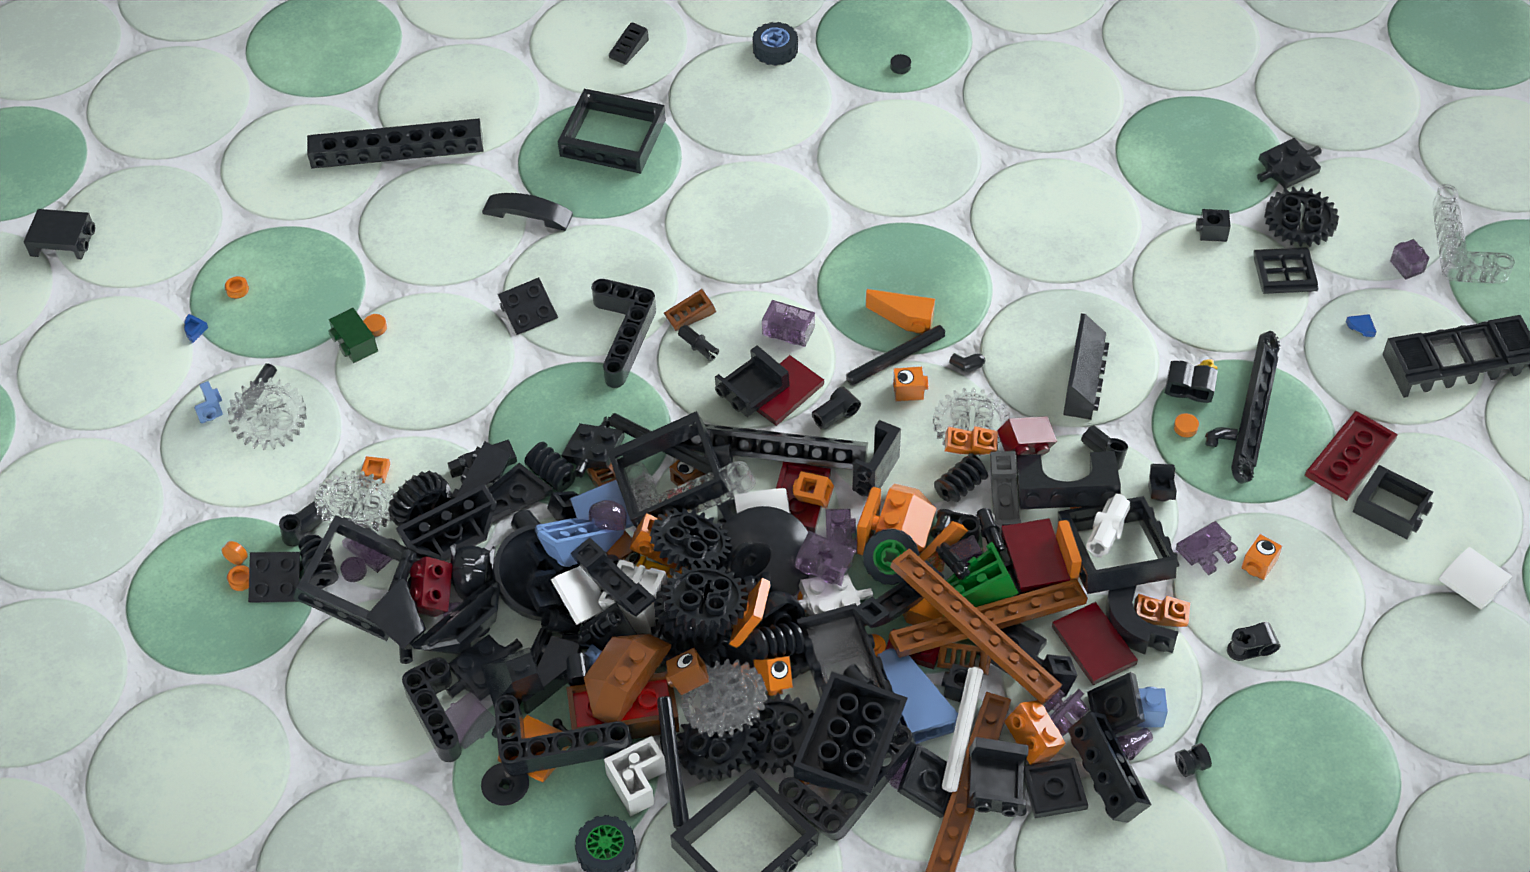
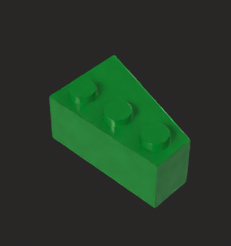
M993 542L986 546L988 550L977 559L973 557L968 561L969 576L961 580L954 573L946 580L974 607L1007 599L1018 594Z

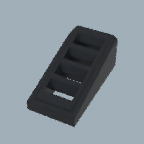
M631 22L609 53V58L627 65L649 41L648 29Z

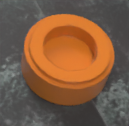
M235 276L226 281L225 290L230 298L238 299L248 293L249 286L245 278Z
M371 314L364 319V323L374 337L382 335L387 330L386 320L380 314Z
M1184 413L1176 417L1174 430L1179 436L1188 438L1197 433L1199 421L1194 415Z
M228 541L222 548L223 556L235 565H241L248 557L245 548L237 542Z
M239 565L233 567L228 572L227 580L233 590L244 591L249 588V567Z

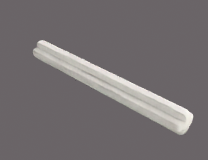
M978 667L969 668L942 783V788L948 792L957 791L984 673Z

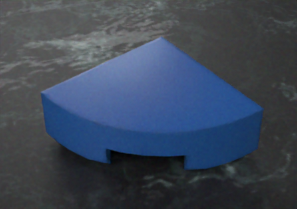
M188 314L185 318L184 330L186 336L194 343L208 329L207 322L191 314Z
M1370 314L1349 316L1346 319V324L1351 330L1354 329L1363 333L1365 337H1375L1377 331Z

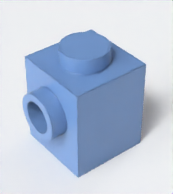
M1151 686L1139 688L1145 722L1138 724L1137 727H1164L1168 713L1165 688Z

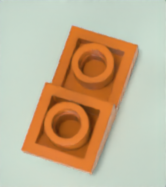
M948 426L945 435L944 451L958 454L973 453L974 455L997 452L998 431L974 426L972 431Z
M1141 594L1136 596L1134 609L1144 621L1153 625L1187 627L1189 624V602L1166 596L1163 601Z

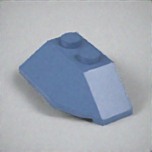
M590 518L567 519L540 524L535 527V532L548 555L556 559L558 564L565 567L578 564L570 553L589 537L607 552L623 535L625 530L608 518H600L599 520Z

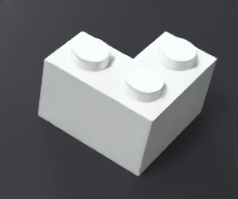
M650 736L604 759L606 775L630 817L654 805L653 789L648 780L666 772L664 755L654 738Z

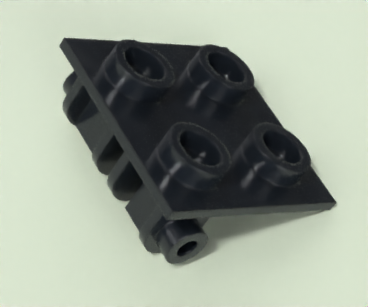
M539 277L497 294L501 301L500 308L503 312H506L516 335L558 318Z
M250 552L248 602H299L293 598L300 582V571L303 570L300 552Z
M614 603L579 628L581 633L577 641L581 646H591L593 644L603 651L612 637L637 635L618 604Z

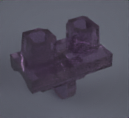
M1079 688L1064 701L1062 698L1065 694L1059 690L1045 702L1044 707L1047 713L1054 710L1049 717L1062 737L1068 733L1067 729L1073 725L1064 716L1067 712L1078 721L1089 711V708L1080 699L1084 693Z

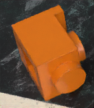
M800 472L799 478L794 482L793 493L798 501L827 508L834 485L828 477Z

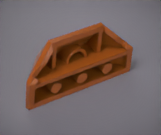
M651 634L612 637L584 676L593 717L604 723L621 722L671 649V644Z

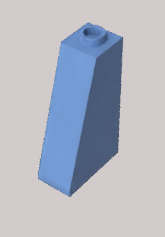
M887 649L878 654L877 656H880L884 671H882L885 680L888 679L890 681L892 692L908 697L900 722L901 725L911 730L916 744L954 733L958 713L909 655L899 658L895 649Z

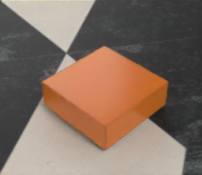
M366 456L360 473L361 481L385 483L390 460Z

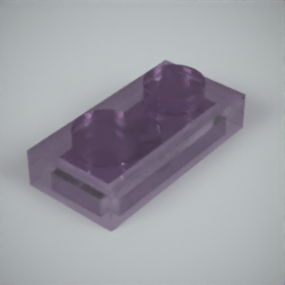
M347 537L342 540L344 548L377 573L393 560Z

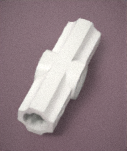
M1115 494V496L1109 498L1103 511L1096 514L1093 531L1087 542V550L1095 557L1101 558L1103 555L1108 554L1114 540L1121 537L1124 519L1130 509V501L1124 495Z

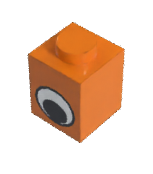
M922 366L894 368L893 387L895 401L924 400V390H928L929 386L928 376H923Z
M1259 534L1245 554L1242 569L1252 576L1265 580L1278 561L1282 545Z
M776 656L773 659L767 657L765 660H754L757 691H767L769 696H773L777 693L783 694V689L793 688L789 656Z

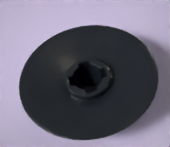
M744 542L734 550L731 561V572H735L734 577L744 580L746 576L752 575L755 577L761 573L771 559L769 546L761 542Z
M502 763L489 768L481 781V790L484 797L489 802L501 806L518 802L524 797L529 788L527 773L520 775L508 774ZM504 784L509 785V789L506 790L502 787Z

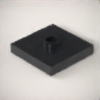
M1129 672L1087 691L1091 712L1104 714L1115 734L1145 722L1137 678L1134 673Z
M916 744L914 751L908 758L897 792L937 817H944L952 792L942 788L947 761L920 744Z
M1075 758L1024 766L1023 778L1034 818L1088 809V802Z

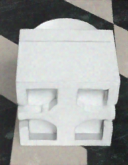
M619 560L617 564L636 584L639 582L655 599L656 592L661 591V585H667L668 577L665 571L654 568L648 570L643 565L637 567L634 566V563ZM604 591L598 600L602 611L616 603ZM654 602L637 617L618 605L637 635L652 634L650 628L656 626L655 620L658 619L655 617Z

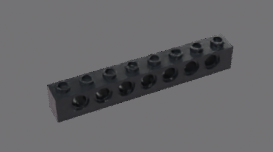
M480 118L307 135V155L311 169L484 152Z
M705 424L713 447L730 444L733 456L853 469L855 459L863 462L867 461L868 442ZM699 435L679 443V445L692 451L705 452Z

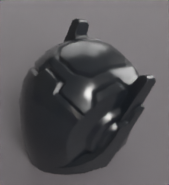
M455 543L451 545V580L456 593L463 601L486 581H493L495 546H492L489 551L479 546L457 548Z

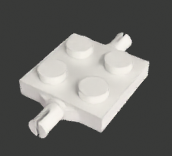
M847 572L803 579L799 583L803 600H798V602L810 616L854 603L858 606L861 604L860 600L873 597L871 588L856 590Z

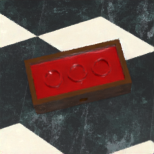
M667 672L652 675L621 722L625 723L629 728L632 740L661 735L657 699L664 696L671 697L676 733L680 732L674 687L671 688L666 680L665 673ZM585 684L566 687L572 730L605 724L593 717ZM593 741L588 745H594L597 743V741Z

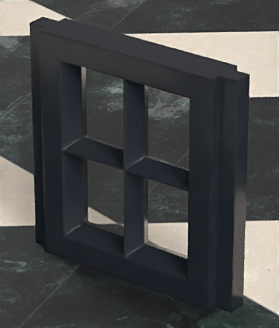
M1308 247L1253 251L1263 294L1318 291V281ZM1285 260H1302L1304 267H1287ZM1264 261H1281L1283 268H1265ZM1306 272L1307 280H1290L1289 273ZM1284 273L1286 281H1269L1267 274Z

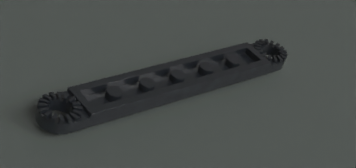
M1267 331L1259 336L1231 466L1233 477L1240 484L1253 480V470L1257 465L1279 358L1277 354L1280 350V344H1278L1280 341H1277L1279 338L1278 336L1276 337V333L1273 331Z

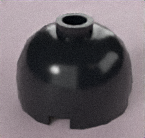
M782 591L770 592L767 596L762 620L755 628L758 629L763 626L768 627L788 622L797 624V619L805 617V610L791 594Z

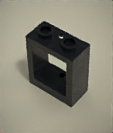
M1378 465L1358 496L1353 513L1408 539L1412 531L1417 533L1423 523L1421 516L1423 514L1427 516L1432 509L1434 503L1430 500L1434 491ZM1379 488L1418 506L1410 521L1371 502Z

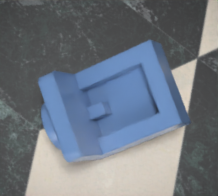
M209 381L199 384L206 402L196 405L194 408L200 423H205L223 415L219 405L222 398L217 388L212 389Z

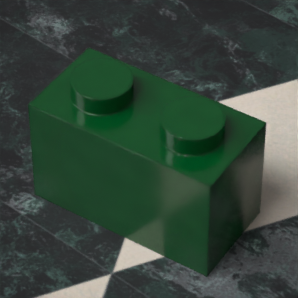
M354 308L328 319L331 327L328 330L330 337L334 342H339L344 357L349 356L353 363L378 352L374 335Z

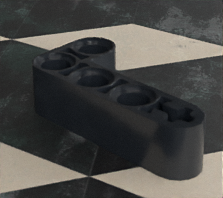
M437 657L405 672L402 676V683L406 697L437 755L444 762H453L460 757L461 746L458 735L436 696L437 693L450 687L453 679L446 659ZM435 724H441L440 726L432 727ZM445 739H447V742L449 744L448 746L445 743H443Z

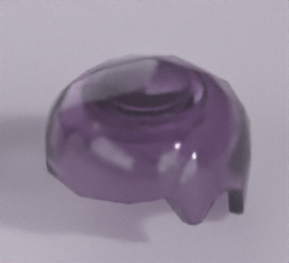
M602 500L590 507L588 513L589 521L591 522L592 518H594L596 527L615 531L626 528L627 514L621 504L613 500Z

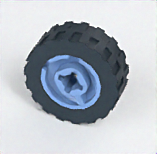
M765 23L753 33V54L762 63L774 66L783 65L792 61L796 57V53L798 54L797 32L786 23Z

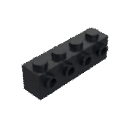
M1089 711L1067 729L1071 737V744L1079 752L1083 760L1082 765L1090 774L1094 782L1093 787L1101 796L1105 804V811L1112 820L1128 823L1152 805L1104 714Z

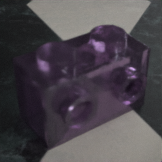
M825 509L826 554H848L847 567H852V554H857V539H852V533H856V518H851L850 509Z

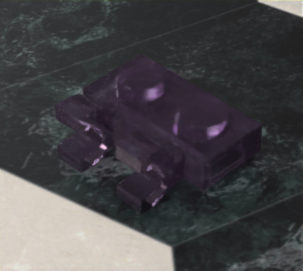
M1216 521L1176 543V550L1191 566L1198 562L1208 575L1217 571V567L1214 564L1219 559L1213 554L1217 551L1229 564L1236 560L1234 552L1238 551V547L1231 542L1232 537Z

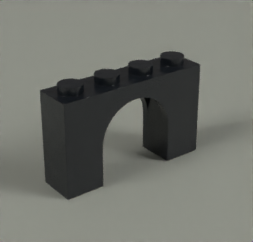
M1115 451L1090 452V474L1076 481H1059L1047 476L1042 468L1041 454L1016 455L1020 510L1105 506L1109 498H1112L1115 494H1121V483Z

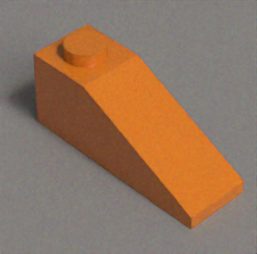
M867 289L866 308L906 331L924 333L931 329L935 299Z

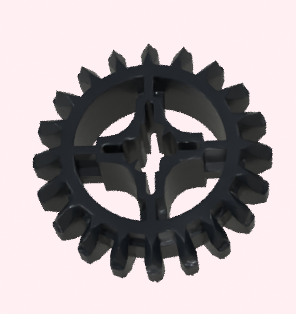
M430 470L426 473L421 471L418 476L412 475L410 480H405L402 486H398L399 490L392 494L393 499L389 501L390 506L388 508L391 520L399 527L448 502L452 495L449 483L440 474Z

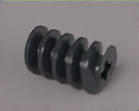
M542 441L536 444L525 457V465L557 492L567 490L574 483L576 478L573 474L574 466L571 463H567L565 458H561L558 452H554L552 447H548L546 442Z
M969 453L968 456L962 458L961 462L956 463L953 468H950L947 473L943 474L941 478L935 480L934 488L944 501L949 502L952 500L959 502L961 500L960 496L965 497L968 494L967 490L973 491L974 485H980L981 479L986 480L988 478V472L982 461L973 453Z
M307 535L298 543L304 572L323 539L319 535ZM331 544L309 584L320 589L334 584L339 578L336 572V565L334 564L335 560L332 556L333 552L330 548Z
M781 623L768 627L763 626L758 629L754 628L745 639V646L751 660H755L757 657L760 660H765L767 657L773 659L776 655L783 657L785 654L788 656L793 655L794 652L796 654L802 653L804 650V637L796 623Z

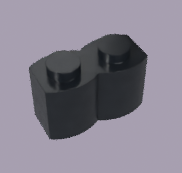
M1171 361L1164 393L1176 398H1189L1196 402L1211 403L1215 392L1218 370L1207 365L1194 366L1185 361Z

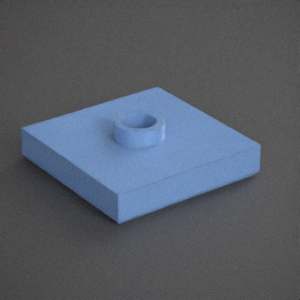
M616 480L570 498L578 519L590 518L599 520L600 518H608L624 529L634 526L630 521Z

